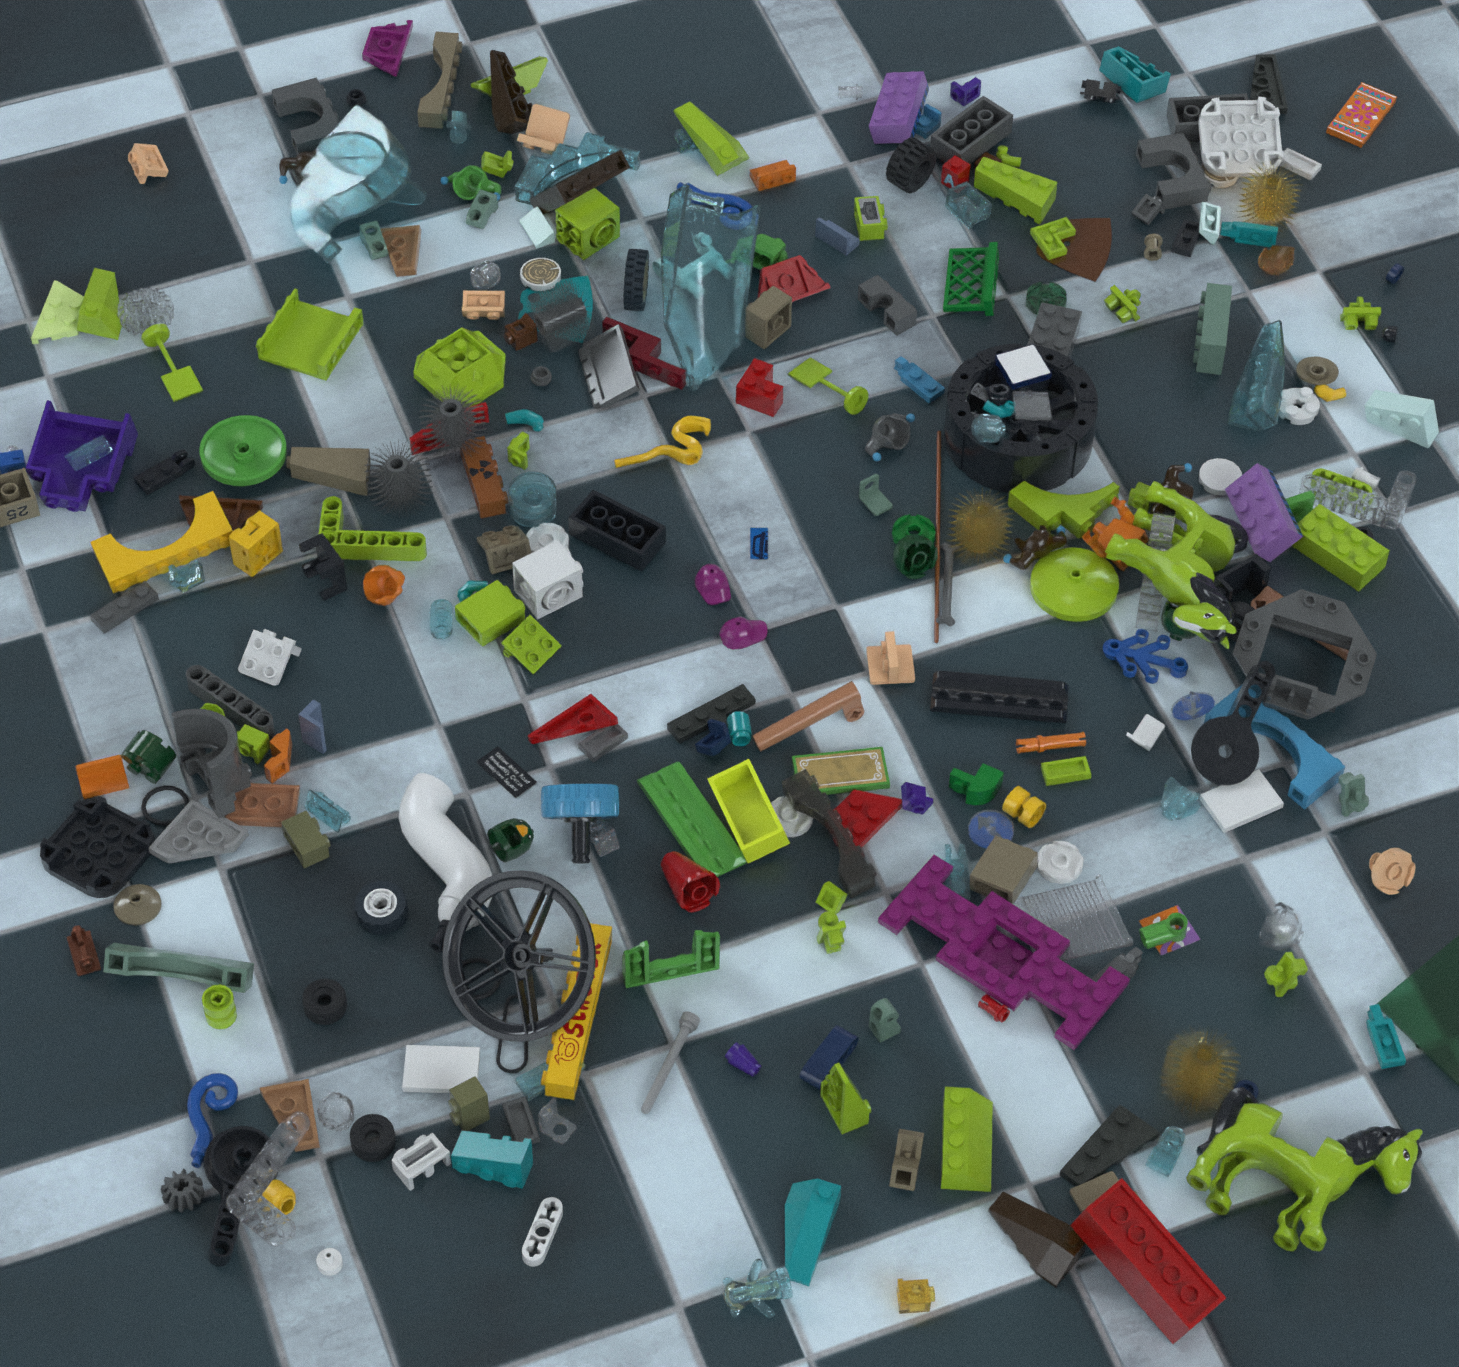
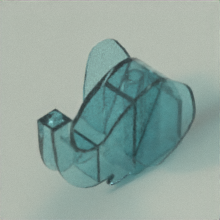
M355 105L334 130L319 142L316 148V155L303 169L301 175L306 178L296 189L292 198L290 209L291 221L300 239L318 257L330 264L342 250L330 237L333 229L340 223L367 215L387 202L420 205L425 201L427 193L418 184L409 179L411 163L405 147L383 122L358 105Z

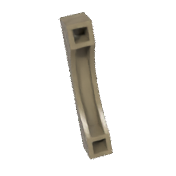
M435 32L433 55L434 60L442 70V75L437 85L420 99L418 108L419 127L442 129L444 121L448 119L447 107L451 105L450 93L454 91V82L452 81L456 80L457 77L456 66L459 67L460 55L458 54L462 53L463 47L462 41H459V33Z

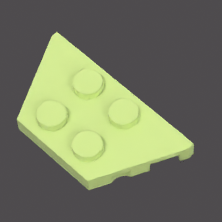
M54 280L32 334V344H38V340L49 337L53 341L62 337L77 336L80 332L77 331L78 316L84 296Z

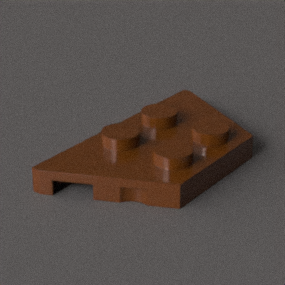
M179 495L181 508L190 527L195 516L193 499L198 496ZM217 498L233 531L238 528L242 529L249 517L263 509V501Z

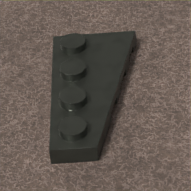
M1119 1105L1060 1170V1176L1075 1187L1104 1174L1105 1170L1111 1166L1121 1163L1131 1153H1136L1142 1149L1143 1145L1149 1141L1153 1142L1159 1138L1160 1132L1122 1105Z

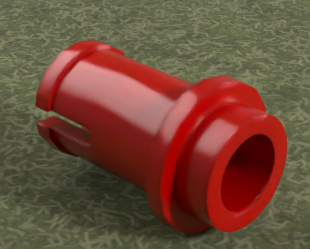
M988 994L981 998L985 1001L984 1003L979 1001L978 1007L993 1016L994 1021L1003 1023L1010 1014L1008 1006L999 1004Z

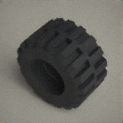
M914 137L904 140L893 152L888 162L886 179L906 193L916 192L932 174L936 163L935 150Z

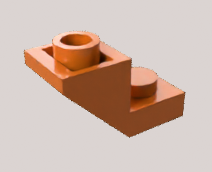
M288 729L276 734L269 741L273 757L264 765L266 779L271 784L290 771L292 741Z

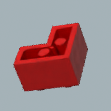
M756 358L753 359L736 385V404L771 417L776 415L783 404V386L773 383L772 364Z

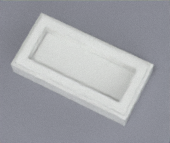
M1287 148L1284 151L1283 159L1279 166L1308 180H1312L1321 170L1322 164Z

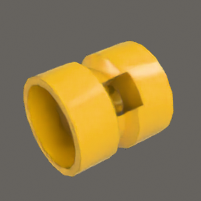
M1016 786L1005 799L1002 810L1013 818L1018 817L1020 823L1028 828H1032L1043 816L1046 803L1036 796L1030 797V792L1021 786Z

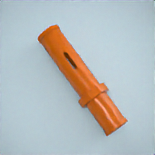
M1084 732L1044 737L1038 735L1035 738L1016 739V746H1023L1016 748L1018 754L1034 751L1040 753L1044 752V750L1086 746V740H1079V738H1085L1086 736Z

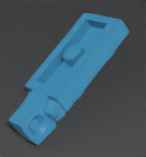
M902 356L895 360L894 369L898 371V375L901 377L900 381L927 403H931L945 393V388L914 363L909 364L908 360Z

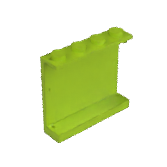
M294 289L291 295L286 297L282 308L276 312L272 323L267 325L263 336L257 340L258 358L327 381L364 324L362 309L354 307L349 316L299 301L298 289Z

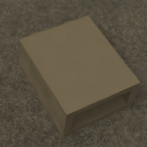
M995 835L970 874V890L984 896H988L993 891L1014 904L1037 868L1038 852Z

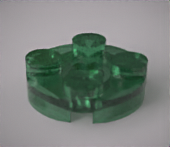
M1037 282L1028 288L1025 306L1036 315L1038 314L1041 302L1066 308L1067 294L1065 289L1057 283L1049 282L1048 285Z

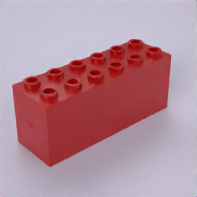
M1122 1178L1090 1204L1070 1225L1172 1344L1176 1343L1226 1299L1225 1295Z

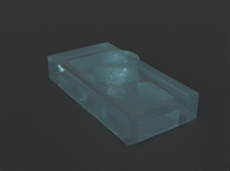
M101 435L66 454L65 457L73 470L78 471L111 453L113 449L105 437Z

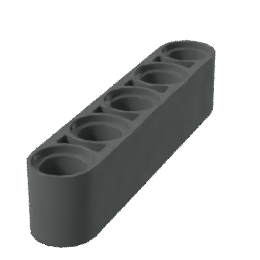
M193 665L186 670L188 688L192 694L205 703L218 705L223 709L225 716L241 728L246 724L268 734L269 739L274 736L275 728L270 712L203 666Z

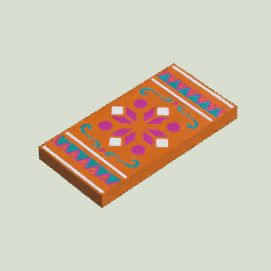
M1361 82L1327 127L1326 133L1362 148L1396 103L1397 96Z

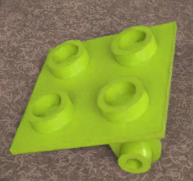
M531 615L501 642L504 646L503 654L508 658L514 656L532 674L562 646Z

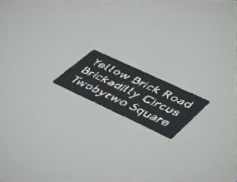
M498 746L477 761L487 773L515 798L537 783Z

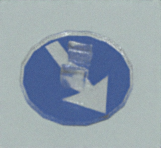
M1190 691L1189 695L1180 698L1172 705L1171 713L1178 720L1196 719L1210 712L1214 707V696L1207 692L1196 693Z
M983 810L976 813L970 819L968 833L975 844L987 849L995 835L1011 841L1014 835V824L1010 817L1003 812Z

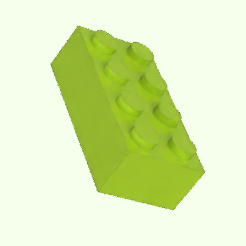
M1318 504L1297 523L1303 537L1295 542L1292 547L1358 592L1386 567L1390 550L1321 504Z

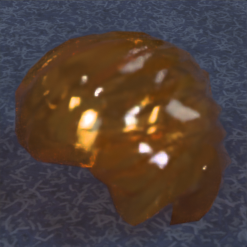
M1272 245L1269 250L1264 248L1262 253H1260L1258 265L1265 273L1280 275L1288 271L1294 263L1295 248Z

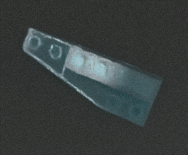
M1280 319L1263 326L1233 392L1227 422L1230 426L1260 432L1277 425L1283 395L1285 368L1283 328Z

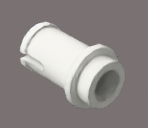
M1356 467L1351 476L1352 479L1370 485L1372 490L1376 489L1380 481V477L1364 471L1363 467Z

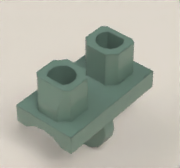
M1351 772L1340 775L1341 793L1339 794V802L1341 803V814L1347 817L1352 812L1365 810L1369 805V798L1365 795V777L1362 774L1354 776Z

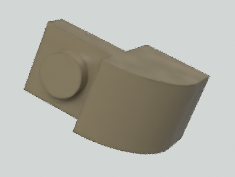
M899 1129L889 1187L914 1191L924 1133Z

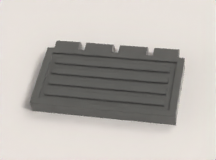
M619 324L583 343L584 347L578 350L594 409L601 407L605 409L640 390L624 332Z

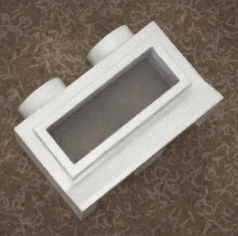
M433 1133L428 1136L421 1135L415 1140L413 1146L407 1150L402 1148L394 1154L392 1159L393 1171L411 1191L414 1189L413 1178L422 1172L427 1178L432 1176L434 1164L442 1159L446 1166L451 1164L450 1151L443 1146Z

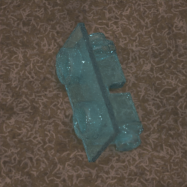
M311 789L308 791L304 808L334 831L339 833L341 824H347L351 820L349 812L339 805L333 806L334 802L326 797L323 792H313Z

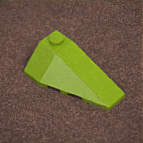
M690 101L674 109V114L717 176L750 158L737 139Z
M94 268L80 308L77 331L118 340L123 321L115 272Z
M840 1063L834 1064L829 1071L830 1074L826 1075V1080L821 1082L820 1096L841 1134H845L869 1124L871 1107L866 1099H862L859 1091Z

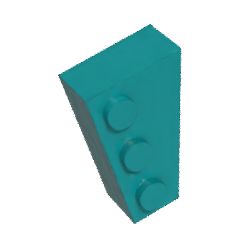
M1119 46L1104 51L1099 71L1115 84L1118 83V86H1122L1121 90L1136 103L1165 93L1171 73L1167 71L1162 73L1154 69L1155 65L1152 63L1147 65L1139 61L1138 56Z

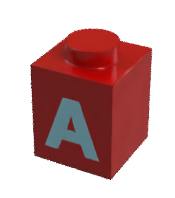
M954 155L942 165L941 183L951 190L958 192L969 182L971 164Z

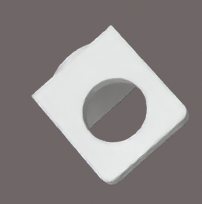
M1146 714L1133 735L1127 732L1126 736L1131 741L1150 751L1164 730L1165 725Z

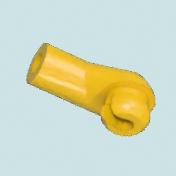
M1315 385L1314 393L1326 402L1346 397L1344 387L1334 390L1327 385Z

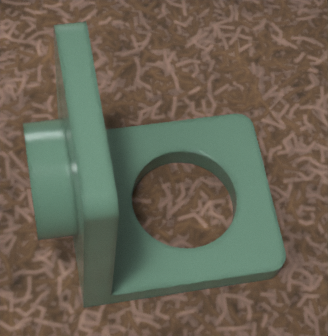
M877 473L862 480L859 486V499L874 516H878L893 507L892 503L878 489L879 475ZM873 482L870 488L865 489L868 483Z

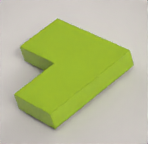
M1067 217L1030 229L1031 236L1048 260L1067 255V248L1061 240L1074 236L1076 233L1075 228Z

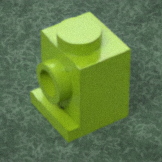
M244 724L240 731H237L240 753L244 756L253 757L254 762L259 764L270 749L269 735Z

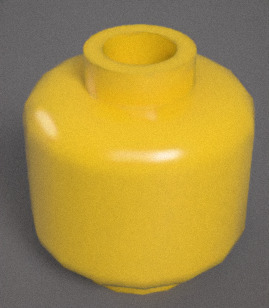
M277 1179L264 1184L258 1196L259 1205L275 1217L289 1214L294 1209L296 1203L294 1190Z

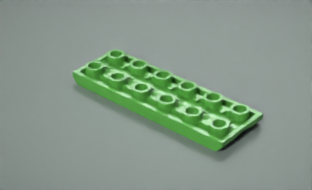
M675 762L637 780V783L689 859L713 872L717 877L746 864L742 851L680 762Z

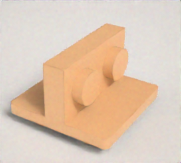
M894 631L885 632V640L881 641V646H868L866 648L871 685L915 682L911 645H896Z

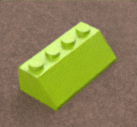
M945 1087L941 1189L991 1192L993 1102L970 1088Z

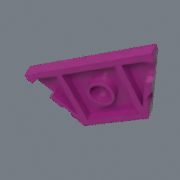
M407 20V24L400 26L391 23L386 26L371 27L362 53L363 60L397 77L413 28V20Z

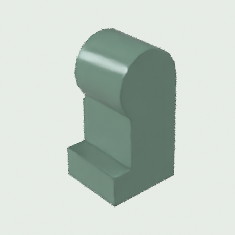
M480 189L467 213L466 224L484 229L491 214L495 213L498 209L497 195ZM484 197L489 198L490 201H485Z
M377 220L359 225L361 241L365 245L366 250H368L371 260L387 257V246ZM374 228V232L366 233V230Z
M887 998L877 1001L870 1009L868 1027L879 1043L901 1032V1027L896 1021L899 1013Z

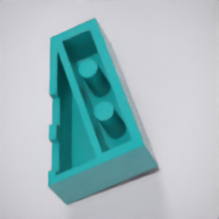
M461 1131L451 1154L452 1168H455L460 1173L478 1175L487 1181L495 1180L510 1188L518 1187L523 1189L533 1165L531 1139L524 1138L523 1142L511 1141L512 1138L510 1136H503L502 1140L490 1138V1134Z

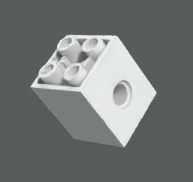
M558 540L512 563L514 591L537 620L583 597V568L578 561L575 562L571 557L569 549L566 546L563 547Z

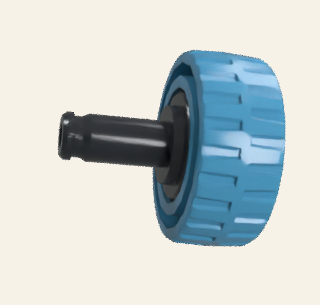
M558 784L542 787V817L545 819L564 820L565 823H571L573 864L590 863V823L596 822L597 819L618 817L619 788L617 785Z

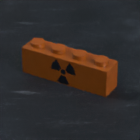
M485 436L475 438L485 440V442L467 439L479 445L478 448L476 445L473 447L469 442L465 441L467 445L471 446V449L469 450L466 447L467 445L464 444L465 448L460 451V455L480 518L505 514V504H509L507 492L502 491L504 487L501 475L497 476L496 473L498 472L497 461L491 458L493 456L491 444H487Z

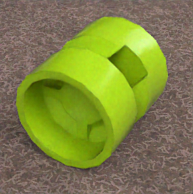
M219 984L213 985L204 991L202 1005L208 1025L215 1029L230 1027L237 1018L234 996L231 989Z

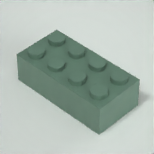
M1207 283L1206 291L1201 293L1200 303H1203V305H1199L1198 318H1201V320L1197 321L1196 333L1200 334V336L1196 335L1194 348L1198 349V351L1194 350L1193 363H1197L1196 372L1221 375L1227 344L1232 286Z

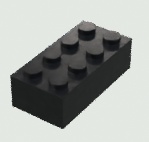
M592 490L568 517L569 535L640 571L644 570L666 544V526L595 490Z

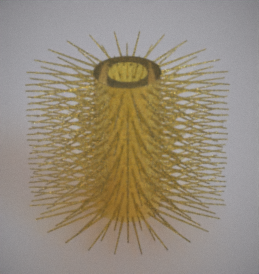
M1268 169L1266 170L1268 175L1264 174L1265 177L1257 173L1261 177L1259 180V177L1252 175L1255 178L1253 180L1246 178L1253 183L1252 187L1250 183L1241 182L1249 187L1240 188L1248 193L1239 194L1247 198L1239 200L1246 203V205H1240L1239 207L1246 208L1245 206L1250 205L1247 210L1254 211L1245 215V217L1251 214L1255 215L1252 217L1253 219L1256 217L1259 222L1262 221V225L1264 221L1265 225L1268 221V226L1270 220L1273 222L1276 220L1281 225L1282 223L1277 219L1279 216L1281 220L1283 219L1287 223L1289 222L1283 218L1285 215L1286 218L1294 219L1287 214H1297L1289 209L1298 208L1290 203L1298 202L1292 197H1298L1299 195L1292 192L1302 190L1292 188L1291 191H1288L1286 189L1302 184H1287L1294 181V179L1288 182L1283 181L1288 177L1286 176L1284 179H1281L1282 176L1279 177V174L1276 176V171L1273 175L1272 170L1271 175H1269Z
M983 488L981 502L980 499L978 503L974 499L973 503L971 500H967L972 506L962 502L967 506L964 508L963 506L955 505L962 510H952L959 515L950 516L957 519V521L949 523L957 527L947 529L957 533L946 535L957 536V539L949 540L961 542L956 544L957 546L965 545L955 552L967 548L962 554L971 550V552H974L975 558L978 552L979 561L980 553H982L981 559L983 552L984 554L986 553L985 551H989L992 554L989 549L999 554L1000 552L994 549V546H996L995 548L999 547V549L1006 550L997 543L1000 541L1001 545H1010L1002 540L1012 539L1003 534L1013 533L1004 529L1011 527V525L1005 522L1013 519L1003 516L1015 513L997 514L1009 508L996 509L992 507L997 503L996 501L990 505L992 500L989 503H986L985 500L983 502Z
M1201 1032V1045L1199 1036L1198 1040L1195 1037L1197 1046L1191 1036L1187 1037L1191 1044L1193 1043L1192 1046L1180 1037L1191 1050L1173 1040V1043L1183 1047L1187 1052H1183L1180 1049L1177 1050L1175 1047L1173 1049V1046L1172 1048L1170 1046L1171 1050L1178 1051V1053L1180 1052L1183 1055L1176 1056L1174 1052L1173 1054L1171 1051L1169 1054L1167 1052V1061L1174 1064L1177 1063L1181 1067H1173L1168 1062L1166 1065L1164 1063L1163 1067L1170 1070L1174 1068L1179 1071L1178 1073H1172V1071L1169 1072V1070L1165 1071L1164 1069L1165 1073L1174 1074L1179 1077L1164 1078L1160 1076L1161 1079L1170 1081V1079L1172 1081L1178 1080L1177 1083L1167 1084L1169 1087H1171L1170 1085L1175 1087L1183 1084L1179 1088L1171 1089V1091H1179L1183 1088L1185 1094L1180 1100L1184 1096L1188 1099L1190 1097L1191 1100L1193 1095L1191 1112L1195 1102L1194 1098H1196V1113L1198 1095V1105L1202 1099L1204 1106L1203 1095L1205 1101L1208 1099L1207 1101L1211 1102L1207 1098L1208 1095L1213 1097L1209 1093L1210 1091L1215 1096L1225 1098L1212 1089L1216 1088L1217 1091L1220 1089L1215 1084H1219V1086L1222 1084L1225 1088L1227 1086L1228 1089L1232 1088V1080L1226 1076L1222 1077L1219 1073H1226L1230 1077L1234 1075L1235 1078V1072L1230 1070L1226 1072L1221 1068L1224 1069L1226 1067L1235 1071L1236 1069L1221 1063L1231 1062L1239 1064V1061L1231 1059L1232 1061L1226 1059L1227 1061L1221 1060V1057L1234 1055L1229 1053L1230 1055L1223 1054L1217 1056L1221 1052L1229 1051V1049L1220 1050V1052L1218 1051L1221 1048L1220 1046L1214 1049L1216 1044H1213L1214 1039L1211 1040L1209 1046L1208 1044L1206 1045L1207 1037L1202 1044ZM1172 1057H1178L1182 1061L1176 1062ZM1222 1078V1079H1224L1226 1082H1225V1083H1221L1218 1079ZM1222 1088L1220 1089L1224 1094H1225V1092H1226V1094H1227V1092L1229 1093L1228 1089H1227V1090H1224V1089H1222ZM1215 1097L1212 1098L1213 1101L1215 1100L1217 1103L1220 1102Z

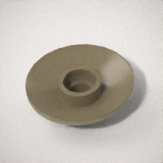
M1323 357L1304 358L1296 367V373L1299 378L1313 385L1330 384L1337 379L1339 374L1337 365Z
M136 884L126 887L119 892L114 900L113 907L116 917L121 922L137 926L152 921L159 914L162 904L160 895L154 888L148 885Z

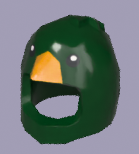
M513 818L490 828L487 836L493 852L505 863L520 857L530 849L534 839V831L525 820Z

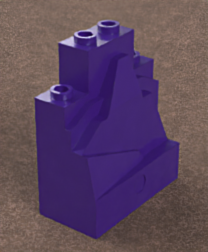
M47 400L25 468L32 480L43 482L39 494L43 504L54 509L61 507L72 512H78V510L86 512L92 489L98 492H114L126 455L132 456L138 432L128 413H125L123 422L55 411L52 402Z

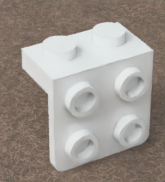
M253 629L238 671L265 683L277 686L280 683L290 655L293 654L299 657L302 648L295 646V640L283 637L280 640L275 638L276 633L264 629L262 633Z

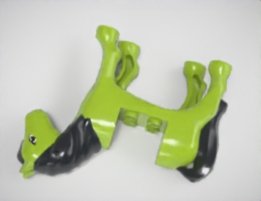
M1153 481L1144 499L1149 502L1162 503L1175 510V517L1187 524V532L1180 525L1169 522L1156 513L1150 514L1145 509L1139 507L1134 515L1133 525L1165 538L1173 546L1166 551H1160L1138 539H1124L1121 535L1115 533L1105 550V553H1107L1106 558L1113 561L1121 560L1127 566L1138 569L1152 581L1154 587L1170 603L1180 606L1173 612V622L1180 629L1192 632L1207 642H1220L1225 648L1229 649L1227 636L1237 632L1234 627L1235 614L1231 603L1214 584L1215 577L1213 571L1223 569L1228 565L1234 553L1245 550L1248 542L1246 530L1232 519L1207 514L1196 502L1183 497L1175 489L1165 488L1161 483Z
M1240 1087L1230 1091L1220 1104L1213 1118L1210 1136L1204 1144L1197 1147L1198 1158L1195 1166L1186 1176L1187 1182L1194 1189L1199 1191H1207L1209 1189L1210 1193L1205 1203L1212 1212L1218 1215H1226L1232 1204L1229 1191L1235 1177L1251 1168L1264 1170L1278 1178L1298 1197V1200L1293 1205L1281 1211L1278 1216L1277 1223L1279 1228L1273 1236L1274 1242L1286 1251H1294L1301 1240L1307 1248L1320 1252L1327 1241L1322 1229V1218L1328 1204L1337 1200L1348 1191L1354 1180L1365 1170L1374 1166L1381 1175L1385 1188L1391 1194H1400L1408 1190L1411 1184L1412 1168L1417 1165L1422 1156L1418 1139L1423 1131L1415 1129L1407 1132L1391 1126L1369 1127L1366 1130L1352 1133L1344 1139L1334 1140L1327 1137L1315 1157H1312L1305 1150L1297 1149L1287 1144L1283 1139L1274 1137L1281 1123L1283 1113L1264 1103H1259L1251 1092L1244 1087ZM1219 1160L1218 1172L1215 1178L1211 1180V1171ZM1300 1219H1302L1305 1229L1301 1233L1299 1240L1296 1230Z

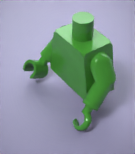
M765 234L745 238L732 253V259L725 263L734 264L736 261H741L761 270L764 267L788 259V254L785 251L786 244L780 238L774 239Z

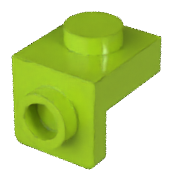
M485 151L482 155L481 168L489 174L503 178L507 171H511L513 167L512 152L507 151L504 157Z
M522 431L511 440L507 447L508 462L524 470L528 467L526 453L530 449L529 434Z

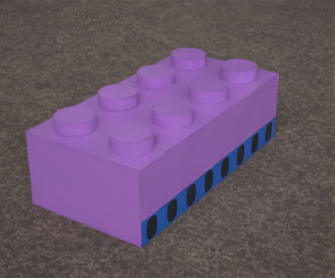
M924 71L886 73L869 123L874 144L902 143L904 140L914 137L929 92Z
M1257 463L1225 488L1242 527L1246 530L1254 553L1258 554L1261 558L1271 562L1303 537L1271 470Z

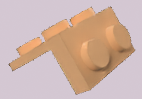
M534 104L531 109L525 134L519 133L517 141L523 142V147L534 149L535 146L540 147L541 152L552 155L553 151L561 153L570 114Z

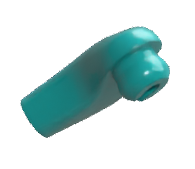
M521 409L505 413L507 424H527L532 426L535 432H539L544 428L543 417L530 410Z

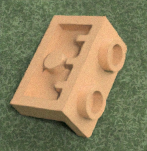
M134 143L132 150L128 154V161L139 183L145 184L148 176L166 177L169 171L157 145Z

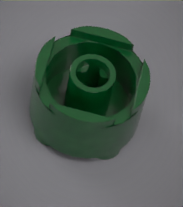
M142 730L141 732L138 731L122 752L121 757L128 763L127 769L135 775L142 773L148 781L156 784L176 759V753L169 745L165 748L161 744L163 740L149 731Z

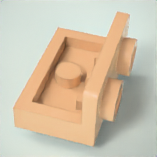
M463 290V317L471 320L479 319V317L498 320L500 317H505V291Z

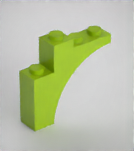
M1023 481L1009 491L1008 506L1037 530H1039L1042 524L1050 531H1054L1059 525H1062L1079 539L1089 529L1090 533L1095 526V518H1098L1109 506H1113L1110 503L1114 496L1119 499L1120 486L1112 482L1093 492L1067 495L1044 491Z

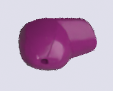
M706 564L701 567L695 577V586L708 605H716L730 601L729 581L725 572L715 564Z
M735 617L724 623L720 629L719 636H721L722 643L727 648L732 650L743 649L765 640L768 628L767 624L762 620H747L744 617Z

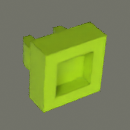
M828 881L823 884L816 903L828 912L837 914L848 894Z

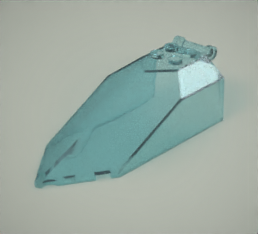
M685 184L670 194L661 248L663 325L668 333L681 368L686 370V379L690 389L695 391L728 358L727 356L741 344L761 206L756 205L739 214L723 213L724 198L718 196L714 198L693 192L689 188L690 185ZM691 200L711 205L714 207V210L692 204Z

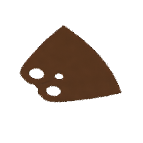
M1110 218L1070 219L1069 221L1075 228L1076 233L1074 236L1061 240L1062 243L1065 241L1071 243L1069 246H1065L1067 248V255L1048 260L1037 245L1036 253L1044 260L1073 274L1096 282L1107 262L1111 248L1112 228Z

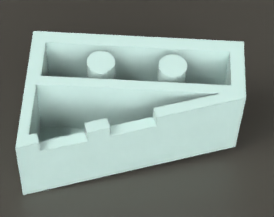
M1374 390L1364 405L1367 422L1428 449L1439 433L1434 400Z

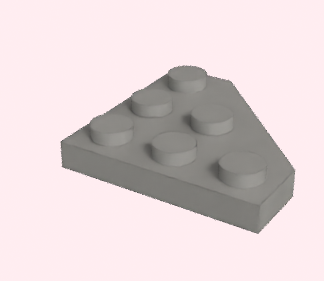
M191 800L149 847V852L168 864L235 852L249 834L247 829L225 817L218 818L214 811Z

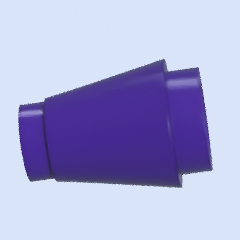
M736 1042L725 1055L728 1064L752 1077L762 1067L744 1044L740 1045Z

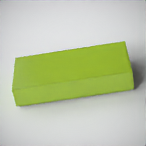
M1086 756L1041 763V771L1046 786L1091 779L1092 774Z

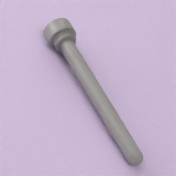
M683 1012L679 1020L680 1031L641 1107L642 1113L648 1114L651 1111L688 1034L697 1029L700 1018L694 1013Z

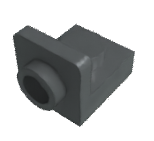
M1145 194L1131 212L1132 216L1149 226L1158 213L1163 214L1165 212L1162 205L1163 202L1156 196L1151 197Z

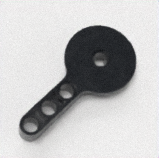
M1262 661L1253 666L1227 716L1213 718L1205 722L1196 731L1191 744L1192 760L1198 772L1208 781L1224 786L1234 785L1247 779L1255 770L1259 760V745L1252 731L1251 723L1275 676V667L1272 663ZM1259 668H1262L1263 670H1265V672H1266V677H1265V678H1262V677L1259 675V673H1258ZM1249 687L1255 690V698L1249 695ZM1239 707L1246 711L1245 718L1240 716ZM1225 746V758L1220 756L1219 747Z
M236 1126L221 1132L214 1137L205 1152L204 1171L206 1177L221 1196L220 1207L208 1252L210 1263L217 1267L227 1265L231 1259L244 1203L248 1199L259 1196L261 1187L267 1182L275 1180L279 1172L280 1160L275 1145L265 1133L253 1127ZM244 1156L249 1161L244 1162V1165L240 1166V1161L237 1157ZM234 1202L238 1207L231 1208L226 1203ZM228 1225L232 1230L224 1231L220 1226ZM222 1248L227 1253L224 1255H220L215 1251V1249Z

